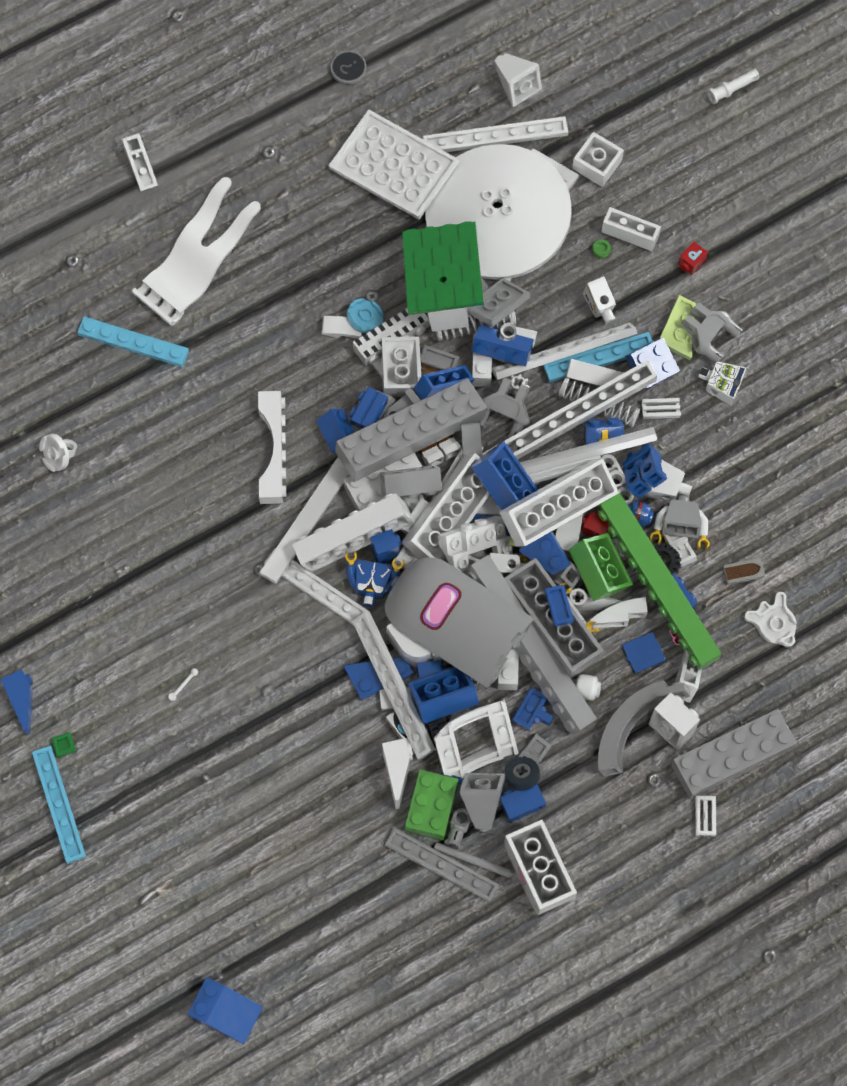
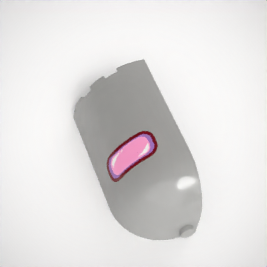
M427 557L412 562L400 577L397 576L391 584L392 589L385 601L386 615L398 630L487 688L497 679L508 660L506 656L512 648H516L528 633L534 620L533 617L463 572L437 558Z

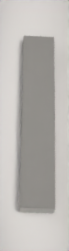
M396 828L392 830L385 843V847L488 903H491L500 884Z

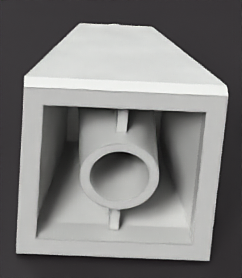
M510 54L499 55L495 59L496 72L513 108L542 90L540 70L537 63Z

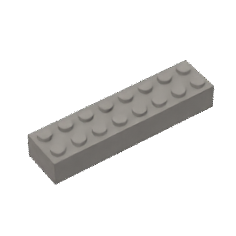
M467 378L336 441L335 452L355 482L460 431V424L477 423L485 419L487 406Z

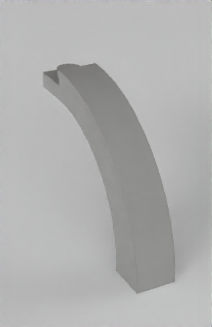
M664 680L653 683L637 691L620 705L609 720L600 741L598 769L604 777L623 773L622 758L626 740L633 727L645 714L656 708L670 692L674 696L678 695L681 699L690 697V691L684 683L677 682L671 684V686H668Z

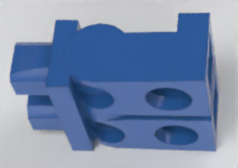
M642 444L638 452H630L627 454V459L622 462L623 467H625L624 473L627 490L638 499L651 491L652 487L655 488L667 480V476L661 466V454L654 449L652 444Z

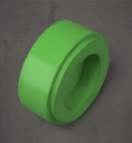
M603 239L595 241L592 247L593 255L599 259L608 257L611 251L610 243Z

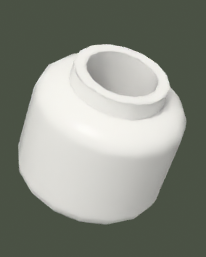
M580 674L577 680L573 679L574 685L584 700L593 701L596 697H599L601 682H598L596 676Z

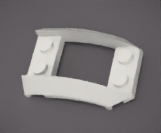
M505 700L474 709L446 724L434 737L444 775L448 776L454 775L464 778L465 773H470L482 766L504 759L503 757L519 754ZM488 716L495 745L461 760L453 731L470 722Z

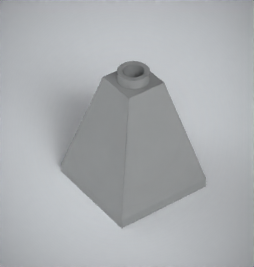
M465 773L460 795L475 829H479L482 832L492 829L505 774Z

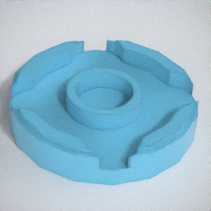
M360 298L354 300L348 308L347 320L353 328L362 333L370 332L383 322V311L372 300L367 301Z

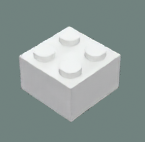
M593 132L574 157L572 169L603 187L621 163L624 150Z

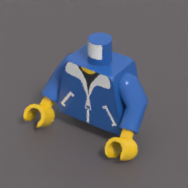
M347 551L345 558L348 561V581L351 587L356 590L358 596H364L362 605L373 607L375 598L383 599L385 595L389 594L392 589L391 584L397 576L400 577V569L404 566L405 560H402L400 566L396 564L397 557L392 561V565L357 560L355 563L357 552L354 551L355 556L349 558Z

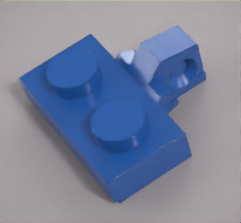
M530 688L512 722L527 731H530L534 722L539 724L541 721L550 726L553 716L546 713L547 708L544 707L548 699L541 692Z

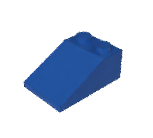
M206 977L188 1012V1016L245 1044L263 1007Z

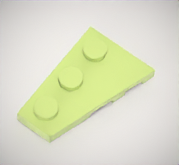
M679 295L660 338H664L670 351L691 360L692 338L680 324L688 315L695 319L689 312L696 306V303Z

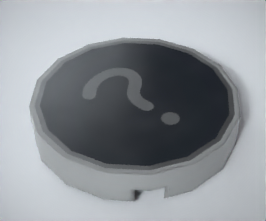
M343 51L332 60V76L341 84H356L365 77L366 62L357 52Z

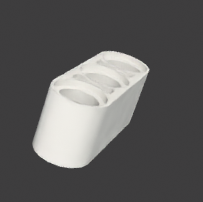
M609 454L602 456L601 459L612 466L608 468L612 479H617L621 482L620 484H615L621 496L625 495L629 498L625 502L630 505L634 494L627 490L625 475L616 458Z

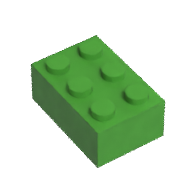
M608 533L584 539L569 549L593 601L619 594L633 585Z
M419 770L405 825V832L444 841L458 787L457 778Z

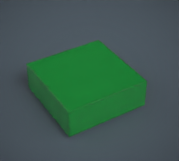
M70 732L51 738L57 758L77 752Z

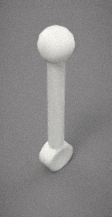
M196 668L191 669V674L174 693L169 694L168 698L170 701H175L176 695L193 676L198 674Z

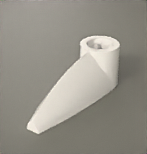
M579 588L572 590L569 596L570 601L577 610H605L623 602L610 597L593 601L589 593H585L584 590ZM575 596H578L582 600L575 602L573 599H575Z

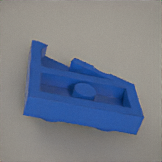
M552 531L519 549L522 554L531 560L537 558L542 567L553 575L571 565Z

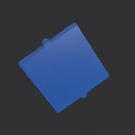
M653 632L622 644V648L627 656L626 661L630 663L635 674L666 661L661 650V644H658Z

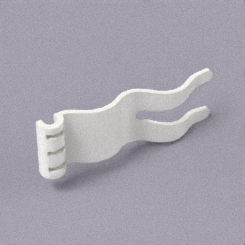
M227 177L222 178L213 187L199 212L181 232L171 253L162 265L142 280L143 284L139 289L134 288L132 290V293L171 326L175 325L182 318L187 307L203 295L224 258L233 250L251 220L261 210L260 203L253 201L240 212L232 225L220 238L208 247L202 246L201 242L216 217L222 199L232 185L231 180ZM151 288L152 290H151L150 294H149L147 297H145L144 295H145V294L149 291V289ZM162 298H163V299H164L163 303L161 304V306L157 307V305L160 303V301H161ZM176 309V313L170 318L169 316Z

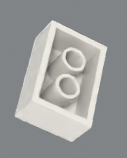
M670 692L654 709L649 725L678 751L694 735L700 719L695 710L692 708L688 709L678 695L674 696Z

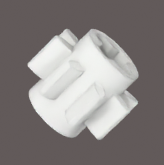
M521 374L515 377L511 375L513 382L508 394L512 393L515 398L520 385L529 387L526 385L528 378L524 379Z

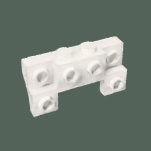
M501 516L477 519L475 523L462 524L460 528L438 535L439 546L444 552L448 564L461 572H464L469 567V554L492 547L493 553L513 555L512 546L509 545L511 536L506 535L505 524Z

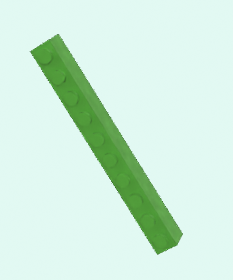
M619 493L600 503L599 517L608 524L609 533L618 540V547L622 553H626L631 568L637 570L639 581L642 585L647 586L651 600L656 601L659 605L658 610L663 618L666 617L669 621L668 626L673 634L676 633L679 637V644L683 650H687L689 653V660L694 667L697 666L701 670L719 660L721 652L621 494Z

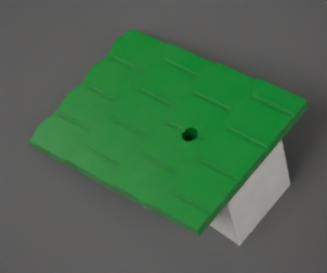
M466 221L460 224H445L439 227L430 226L424 229L403 231L408 315L428 313L432 332L469 327L467 307L484 305L476 222Z

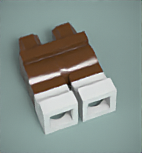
M450 435L419 450V453L426 466H437L443 463L444 459L447 461L457 456L461 446Z

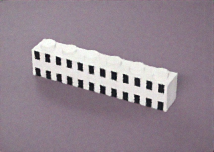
M408 308L355 340L353 342V350L365 366L373 364L382 357V337H414L415 335H421L425 332L426 328L431 326L428 313L408 315Z

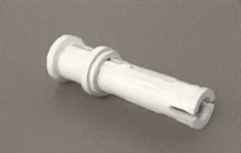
M752 69L730 82H722L720 86L708 89L707 95L709 100L716 104L718 100L730 97L735 90L760 78L758 71Z

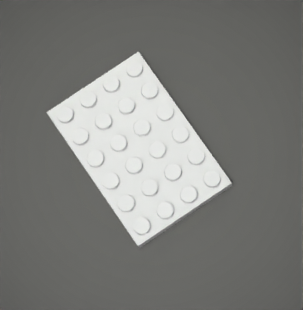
M368 110L329 164V169L413 217L420 219L459 164V159Z

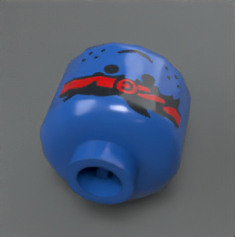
M637 500L633 501L630 505L627 504L642 528L651 523L654 512L651 511L650 505Z

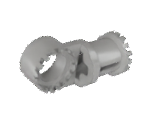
M458 809L453 814L449 826L451 829L444 844L451 845V847L454 845V848L461 849L463 835L467 832L471 820L466 809ZM459 813L467 815L468 820L463 824L458 823L456 820V816Z

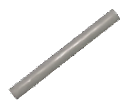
M436 842L434 847L435 850L508 878L512 871Z

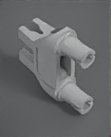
M698 302L689 312L697 320L688 315L680 326L691 335L695 351L698 354H704L716 364L723 357V354L711 346L710 342L718 331L724 328L736 338L743 329L730 319V314L727 312L710 311Z
M504 378L498 392L482 399L487 406L485 419L479 421V423L485 426L490 411L493 410L506 415L515 421L508 435L510 438L523 431L524 427L530 423L524 403L529 387L520 385L516 397H511L507 394L513 380Z

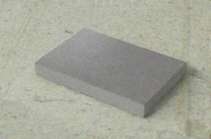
M502 278L483 293L484 305L467 307V312L493 327L528 300L530 292Z

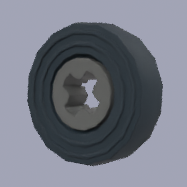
M518 757L511 760L504 771L507 784L519 791L533 788L540 779L539 766L536 761L528 757Z

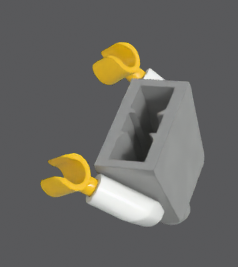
M681 495L678 497V500H671L669 506H665L657 513L654 524L655 532L650 535V541L652 542L654 536H658V544H660L661 530L662 534L699 538L700 535V540L696 544L697 549L699 550L701 547L700 542H704L706 550L710 544L708 539H706L708 535V519L702 510H699L698 503L690 502L687 495Z

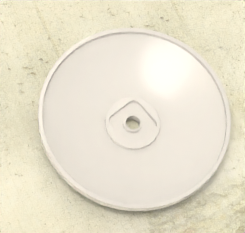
M486 145L457 156L459 164L425 211L427 227L460 224L466 221L476 222L480 270L483 279L500 280L502 278L520 277L533 272L548 262L562 246L571 223L570 194L558 170L539 154L514 145ZM501 202L503 205L500 208H494L493 204Z

